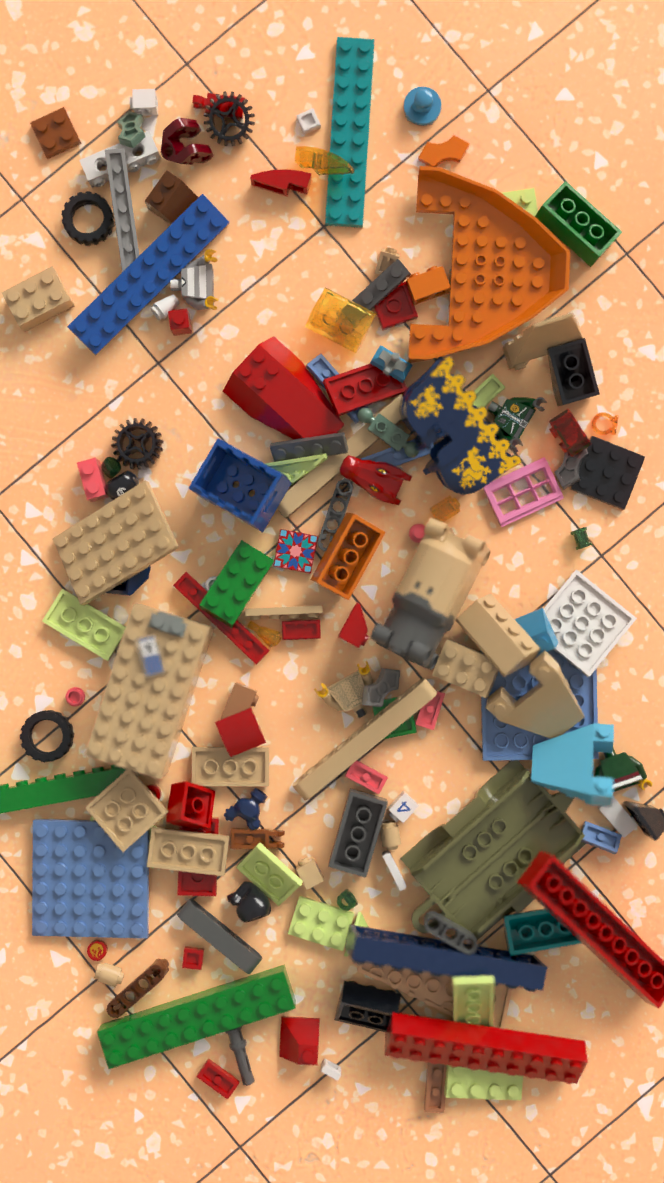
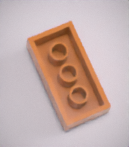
M347 512L310 580L349 600L386 532L359 516Z

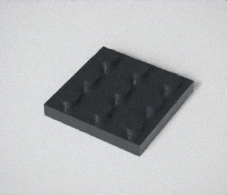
M591 436L586 447L589 456L583 460L579 469L581 481L572 485L570 490L625 510L646 456Z

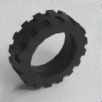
M86 191V193L79 192L75 197L71 196L69 198L70 201L64 204L65 208L61 214L63 217L62 224L66 232L81 245L83 243L85 246H91V244L98 245L99 242H104L107 239L106 237L111 235V229L115 223L114 214L106 199L97 193L92 194L90 191ZM85 205L99 207L104 215L101 226L91 233H82L73 224L75 212Z
M54 710L37 712L26 719L25 724L22 725V734H20L21 746L26 750L25 753L28 756L33 757V760L41 762L55 761L68 753L70 747H72L74 738L73 726L69 723V719L60 712H55ZM43 720H51L57 723L63 734L60 746L51 752L41 751L33 743L32 731L35 725Z

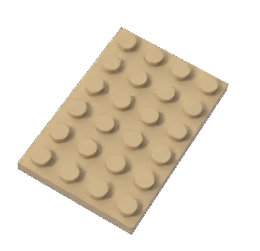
M146 480L52 538L80 605L84 606L179 549L155 494Z

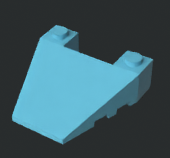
M593 723L533 745L531 782L553 791L557 790L565 793L568 797L581 799L589 805L611 807L613 778L593 777V752L612 753L614 725Z

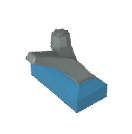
M381 345L370 362L382 370L384 374L390 375L402 383L413 366L401 358L398 353H393Z

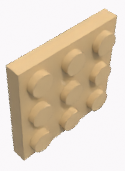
M129 769L85 807L122 852L168 813L167 809L135 772Z

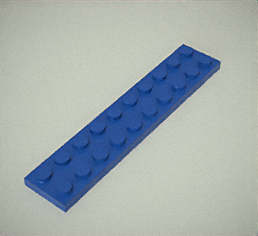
M202 194L84 309L67 328L96 356L230 222Z

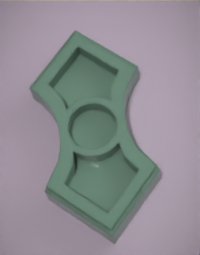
M128 111L117 121L119 128L122 129L118 136L120 144L134 148L146 137L144 131L140 128L145 121L143 115Z

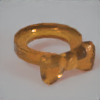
M606 412L596 414L591 422L593 431L598 435H607L609 433L616 435L619 416L614 415L613 417ZM599 417H607L613 423L612 428L606 431L599 430L596 426L597 419Z

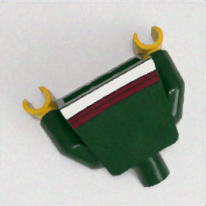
M614 748L612 753H604L605 759L600 760L599 766L595 768L594 777L613 778V793L637 784L639 788L645 790V782H647L648 786H652V782L646 779L647 774L643 764L633 756H628L626 752L616 755Z

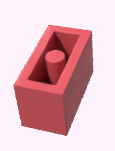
M95 457L77 462L87 500L94 502L108 498L105 491L106 481L100 460Z

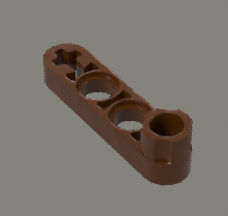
M156 959L152 965L110 1001L106 1008L108 1015L112 1018L122 1016L165 977L169 971V962L166 959ZM139 980H146L148 988H142L139 985ZM127 991L132 992L135 996L134 1000H128L125 993ZM122 1002L121 1007L115 1011L113 1007Z

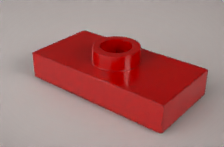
M320 619L282 621V640L321 639Z

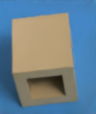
M305 857L298 861L299 865L296 866V871L303 881L306 890L324 881V876L314 857L310 859Z

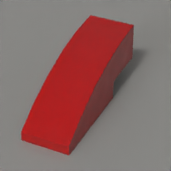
M289 169L269 170L252 174L250 181L251 186L288 196L289 189L308 195L312 182V173Z

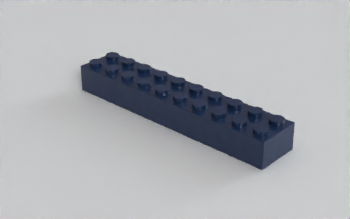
M350 924L345 944L348 955L357 964L368 962L376 967L387 965L399 971L405 968L411 969L412 972L422 974L424 971L430 972L431 975L437 977L449 975L452 979L453 977L493 976L494 986L504 984L511 989L523 987L530 992H536V990L543 991L548 968L540 959L531 954L524 953L511 956L507 950L478 946L477 950L472 954H466L441 939Z

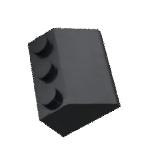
M344 981L334 1020L386 1032L392 1012L399 1013L401 994L393 990L378 989L372 985H361L355 981Z

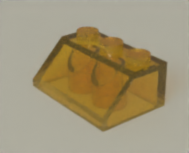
M325 287L313 307L305 327L356 353L361 348L376 313Z

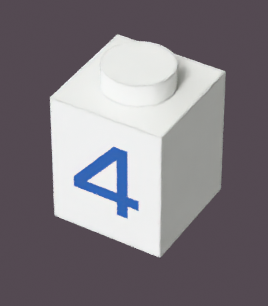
M403 790L388 807L389 815L396 822L400 820L404 823L419 805Z

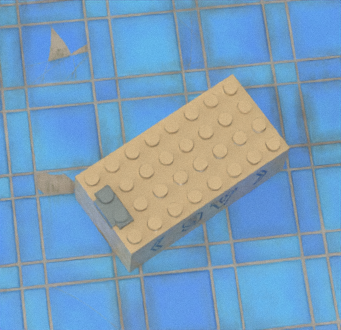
M133 603L85 756L161 780L169 772L215 627L144 604ZM155 637L163 671L148 675L139 640Z

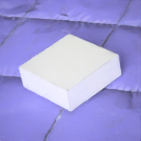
M313 108L296 115L303 135L321 128Z
M325 1058L321 1063V1072L338 1081L341 1076V1067Z

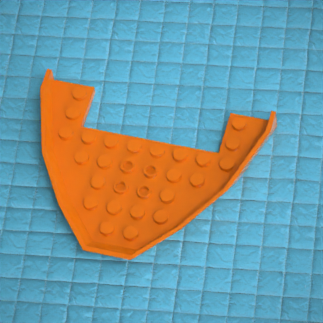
M419 167L416 212L454 214L448 326L410 324L409 363L430 360L488 344L526 323L569 290L570 250L536 217L498 190L440 167Z

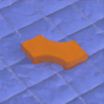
M453 134L444 143L435 144L427 142L418 160L429 167H437L440 163L449 160L459 163L470 144Z

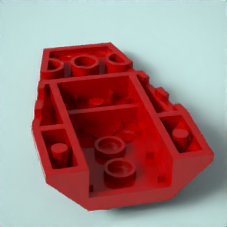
M275 336L257 345L232 372L223 389V393L251 418L294 440L335 434L345 426L340 417H337L334 408L304 363Z

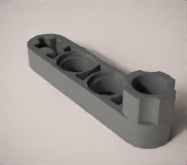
M344 478L336 484L318 539V546L323 551L327 550V548L323 547V543H321V540H325L327 534H323L324 530L332 534L336 533L345 516L353 491V486L349 479ZM347 484V488L350 490L345 493L341 492L339 486ZM336 494L344 496V498H347V501L342 498H335ZM337 501L342 502L344 505V509L341 512H336L333 509V504ZM331 519L336 520L338 523V527L335 530H330L327 527V522Z

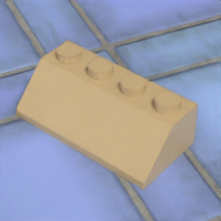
M491 593L474 601L456 619V622L504 677L529 665L540 650L539 646Z

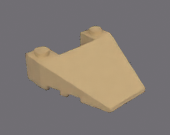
M569 312L533 323L522 331V337L519 338V335L513 338L514 341L505 343L502 349L509 370L515 368V371L526 368L530 360L548 355L547 349L583 339L579 322L574 314Z
M543 651L530 662V673L539 683L519 700L516 701L502 686L487 698L486 708L499 721L550 739L563 735L584 718V714L559 664L546 651Z

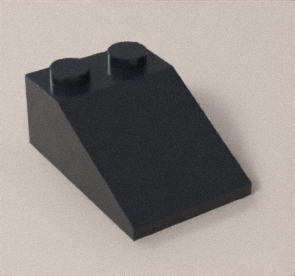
M585 338L547 349L552 388L557 407L600 395Z

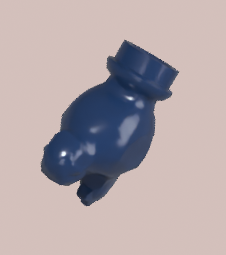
M255 788L250 793L251 798H241L234 806L225 809L224 817L227 821L230 820L232 822L234 818L239 816L246 820L249 829L257 830L259 828V804L265 803L268 796L260 789Z

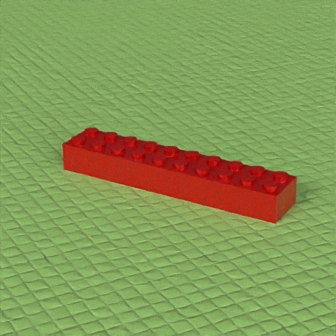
M540 850L517 883L641 999L659 1009L664 1002V960L555 856Z
M392 1012L385 1034V1056L394 1059H410L415 1062L423 1061L430 1062L431 1064L449 1065L451 1067H464L471 1070H485L491 1073H505L511 1076H526L531 1079L539 1078L546 1079L547 1081L577 1084L588 1063L584 1040Z

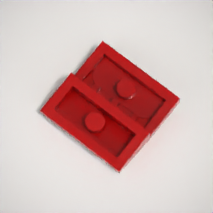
M252 707L215 722L230 757L266 743Z

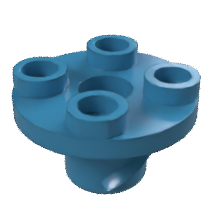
M417 87L412 89L405 97L404 113L408 121L421 126L432 125L440 115L441 99L433 89Z

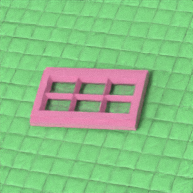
M545 457L502 476L483 487L501 527L564 499Z

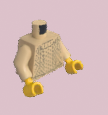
M365 661L366 666L363 668L358 663L357 671L327 686V688L321 683L323 689L317 691L315 688L316 694L328 706L337 711L344 710L346 713L353 709L357 719L365 716L368 713L364 705H362L364 686L373 683L368 662Z

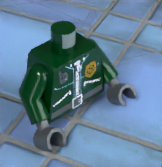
M512 397L511 399H506L502 406L492 401L487 411L496 416L492 423H496L499 427V431L496 434L497 439H507L512 450L518 452L515 446L518 444L523 446L519 438L536 411L534 408L536 407L539 411L543 412L545 409L539 405L547 403V401L542 397L537 399Z

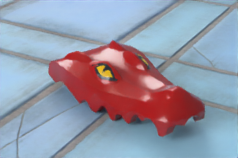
M350 455L343 460L340 466V474L343 477L352 480L375 499L395 505H400L401 500L396 498L403 481L410 482L412 479V475L407 474L392 464L361 460Z

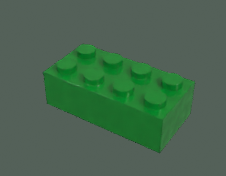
M566 181L542 204L535 215L544 226L590 267L597 262L622 233L618 227Z
M241 540L199 604V608L232 628L272 567L274 560Z

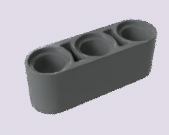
M430 911L426 913L424 925L427 932L466 954H472L477 950V940L471 931L437 912ZM436 919L438 924L436 926H429L428 921ZM448 929L456 931L452 936H447L445 932ZM465 939L473 940L469 946L463 945V941Z

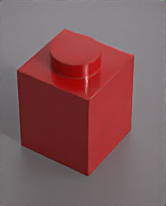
M187 308L168 311L170 330L173 336L192 333L190 314Z

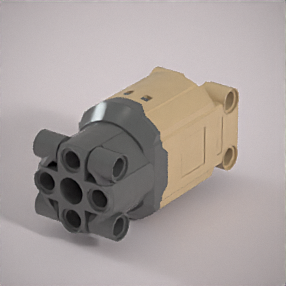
M434 518L428 520L424 529L425 535L393 595L392 602L394 606L385 624L378 623L371 634V639L376 641V644L429 670L435 667L439 658V654L435 652L445 632L451 630L482 566L487 563L491 554V550L485 541L470 534L465 539L460 538L454 534L453 529L449 525Z

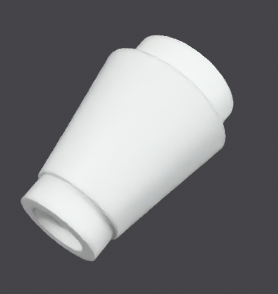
M172 294L153 303L150 309L153 315L160 321L161 319H166L168 311H173L180 302Z

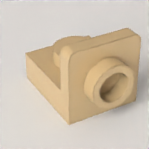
M386 247V249L381 250L375 274L380 275L394 261L399 259L400 254L397 253L396 249Z

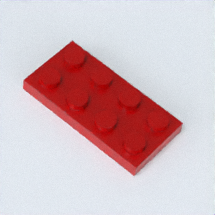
M371 363L323 380L337 417L404 394L407 389L404 381L402 383L392 376L384 374L382 370Z
M212 817L211 829L180 827V830L219 835V817ZM178 871L177 895L217 896V875Z

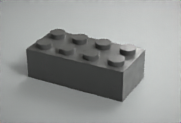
M350 788L329 859V867L367 877L388 804L386 798Z

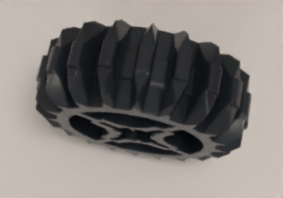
M226 91L223 92V99L219 94H216L217 102L212 98L210 99L213 107L206 105V109L211 110L210 114L204 113L205 117H209V121H204V125L210 124L211 126L206 129L207 133L213 131L211 139L218 136V144L224 139V146H228L229 140H231V145L235 146L236 139L239 144H242L243 142L240 137L243 136L247 140L249 137L245 132H253L252 129L248 128L249 124L255 125V122L249 121V118L255 117V114L248 113L253 107H245L248 100L245 99L243 102H240L242 95L239 94L235 99V92L233 91L230 93V98ZM233 102L232 107L227 112L217 109L223 103ZM238 106L244 112V124L236 118ZM221 114L225 116H230V114H232V118H234V121L237 122L238 125L231 122L227 125L225 123L227 120H225V117L221 116ZM214 115H217L222 120L223 124L220 132L215 126ZM232 126L242 129L234 136H225Z
M137 418L133 419V424L126 420V427L120 424L119 426L122 430H115L118 437H112V440L117 442L111 444L112 448L117 449L113 454L118 456L117 460L119 462L123 461V466L127 467L130 463V469L132 470L136 464L138 470H142V464L149 468V461L152 464L156 463L153 460L154 456L158 459L160 458L157 451H163V448L158 446L164 444L163 440L158 439L162 434L157 432V426L152 427V422L149 421L145 425V419L143 418L139 424ZM138 429L147 431L139 436L131 433V431ZM127 436L129 439V445L126 447V450L124 451L123 442L125 437ZM152 437V448L150 452H148L146 449V443L149 441V438ZM132 438L140 442L143 451L135 446ZM136 452L144 455V457L139 459H133L128 456Z

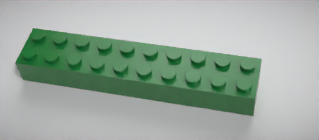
M284 964L100 1025L97 1034L108 1069H112L296 1009V999Z

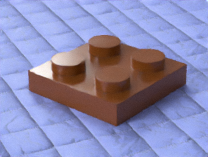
M65 107L30 122L47 159L82 144Z

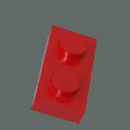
M209 1058L196 1076L227 1100L240 1082Z

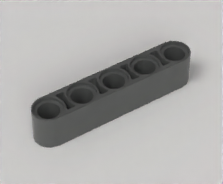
M189 899L177 913L181 921L245 973L251 974L263 959L254 948L195 900Z

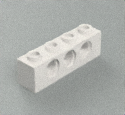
M150 130L144 132L146 137L134 148L118 143L80 159L79 161L92 188L101 187L105 182L109 181L107 169L100 171L102 166H107L105 150L124 148L128 173L136 172L145 165H153L161 159ZM138 151L143 152L140 156H134Z

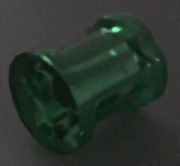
M587 527L570 532L574 536L577 545L576 550L592 545L586 532Z

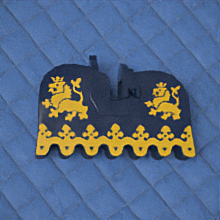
M447 356L445 359L439 357L424 374L405 390L400 400V415L406 427L415 436L416 445L414 449L416 451L423 450L439 438L444 437L431 449V460L422 470L424 474L427 475L435 472L439 481L446 488L458 494H472L491 483L503 473L522 463V459L518 455H510L506 452L510 447L507 439L498 440L495 437L499 427L496 423L489 424L484 421L488 414L485 407L473 406V402L477 397L476 393L471 390H461L462 385L465 383V377L462 374H450V370L454 366L453 359L450 356Z

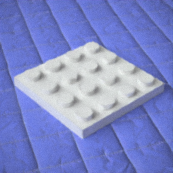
M578 570L574 571L544 607L546 616L559 642L553 650L586 677L591 676L637 619Z

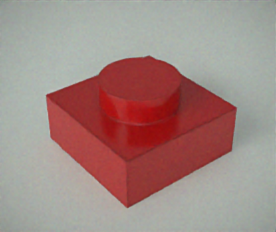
M185 946L182 968L202 970L204 948Z

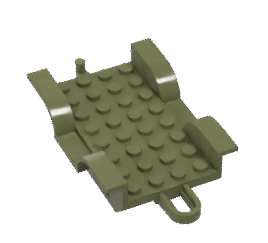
M518 760L509 761L479 789L469 804L446 824H441L429 832L400 858L409 868L411 875L430 895L412 913L411 919L414 928L421 933H429L426 931L425 925L420 924L419 918L435 903L442 910L440 913L442 916L471 931L475 935L476 940L480 939L505 915L512 912L519 913L534 898L517 881L540 850L552 854L564 864L586 844L581 842L585 834L566 813L575 797H568L562 792L550 795L544 787L531 782V773ZM433 919L428 925L436 926L438 920Z

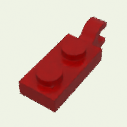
M207 93V98L193 95V108L205 109V113L210 114L211 110L206 109V105L213 107L210 99L212 98L217 102L216 94ZM242 97L240 102H243V100H245V97ZM233 102L223 103L217 109L227 112L232 107ZM238 106L236 118L243 119L244 112ZM221 114V116H223V117H230V118L233 117L232 114H230V116H227V115L225 116V115Z

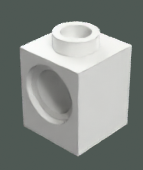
M155 88L132 89V97H129L130 109H133L134 113L143 116H158V96Z

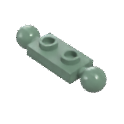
M362 408L359 410L358 420L362 423L371 424L367 429L397 452L404 448V452L408 457L418 455L419 451L414 449L416 443L407 442L410 435L380 413L374 418L370 409Z

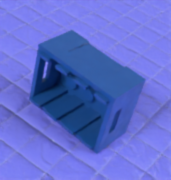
M217 438L188 489L215 506H219L263 533L292 483L281 472ZM238 481L239 486L237 488H234V482ZM255 490V495L250 497L249 492Z

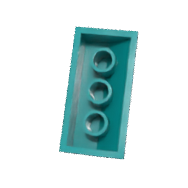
M546 909L504 916L506 945L511 956L582 944Z

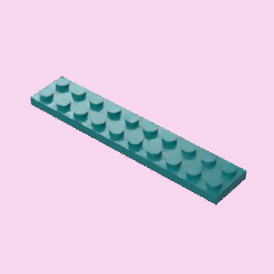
M337 37L325 226L363 228L375 39Z

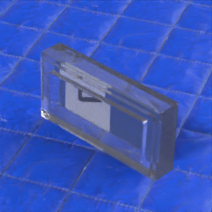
M156 634L135 639L145 678L166 673Z

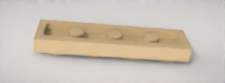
M322 605L245 609V616H250V620H261V616H269V619H281L280 615H288V618H300V614H307V618L319 617V613H323Z

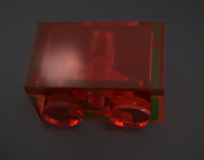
M569 408L549 421L552 426L549 430L554 438L559 437L561 440L559 446L564 453L569 452L571 457L591 445V442Z

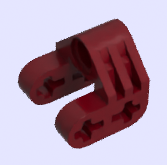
M178 118L163 130L161 155L166 160L179 164L193 165L194 163H205L212 159L214 155L209 145L194 143L185 147L183 142H180L181 138H193L201 132L197 120Z

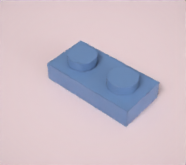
M587 821L583 822L581 831L585 836L581 842L612 854L618 852L621 834Z

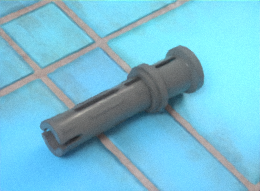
M241 1026L225 1033L229 1036V1047L234 1051L242 1084L248 1086L253 1084L255 1079L245 1047L247 1042L246 1039H243Z

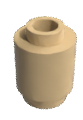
M395 820L382 822L380 828L382 847H386L387 850L398 849V845H401L399 826L396 825Z
M99 963L94 978L98 979L100 983L116 987L117 984L121 985L125 973L122 972L121 967L108 963Z

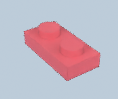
M437 691L436 696L419 709L415 725L434 730L445 693Z
M358 760L350 765L345 774V777L377 794H380L388 779L386 775Z

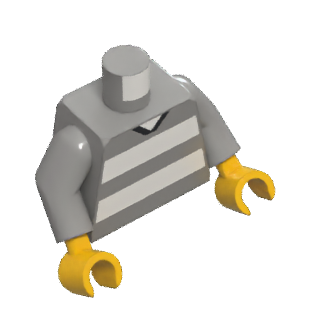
M207 249L203 256L181 269V279L170 280L171 291H181L183 300L197 310L217 309L214 306V302L218 301L214 297V269L212 264L209 263L210 261L217 262L218 258L212 257L216 253L212 249Z

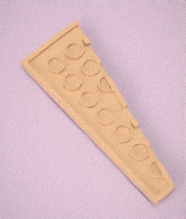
M368 962L358 964L357 971L377 981L380 980L390 985V987L408 994L412 998L419 999L424 1004L449 1016H453V979L449 975L437 977L431 975L430 972L424 971L422 974L412 972L411 969L403 968L402 971H399L387 965L376 967ZM504 984L494 986L493 1027L503 1029L512 989Z

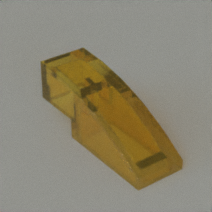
M296 146L295 162L302 169L312 168L318 175L354 174L353 167L346 160L330 151L309 146Z

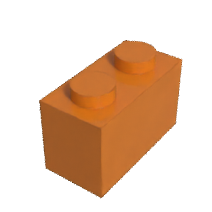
M433 266L427 269L425 273L419 274L417 272L409 276L406 284L414 305L449 293L451 287L443 266L439 268Z

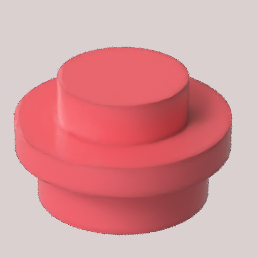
M415 524L411 527L409 536L412 541L416 543L421 542L425 535V526L423 524Z
M73 687L66 693V701L71 706H80L85 700V693L81 688Z

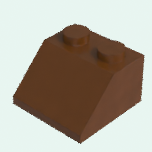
M166 170L145 199V203L151 212L171 225L199 197L182 180Z

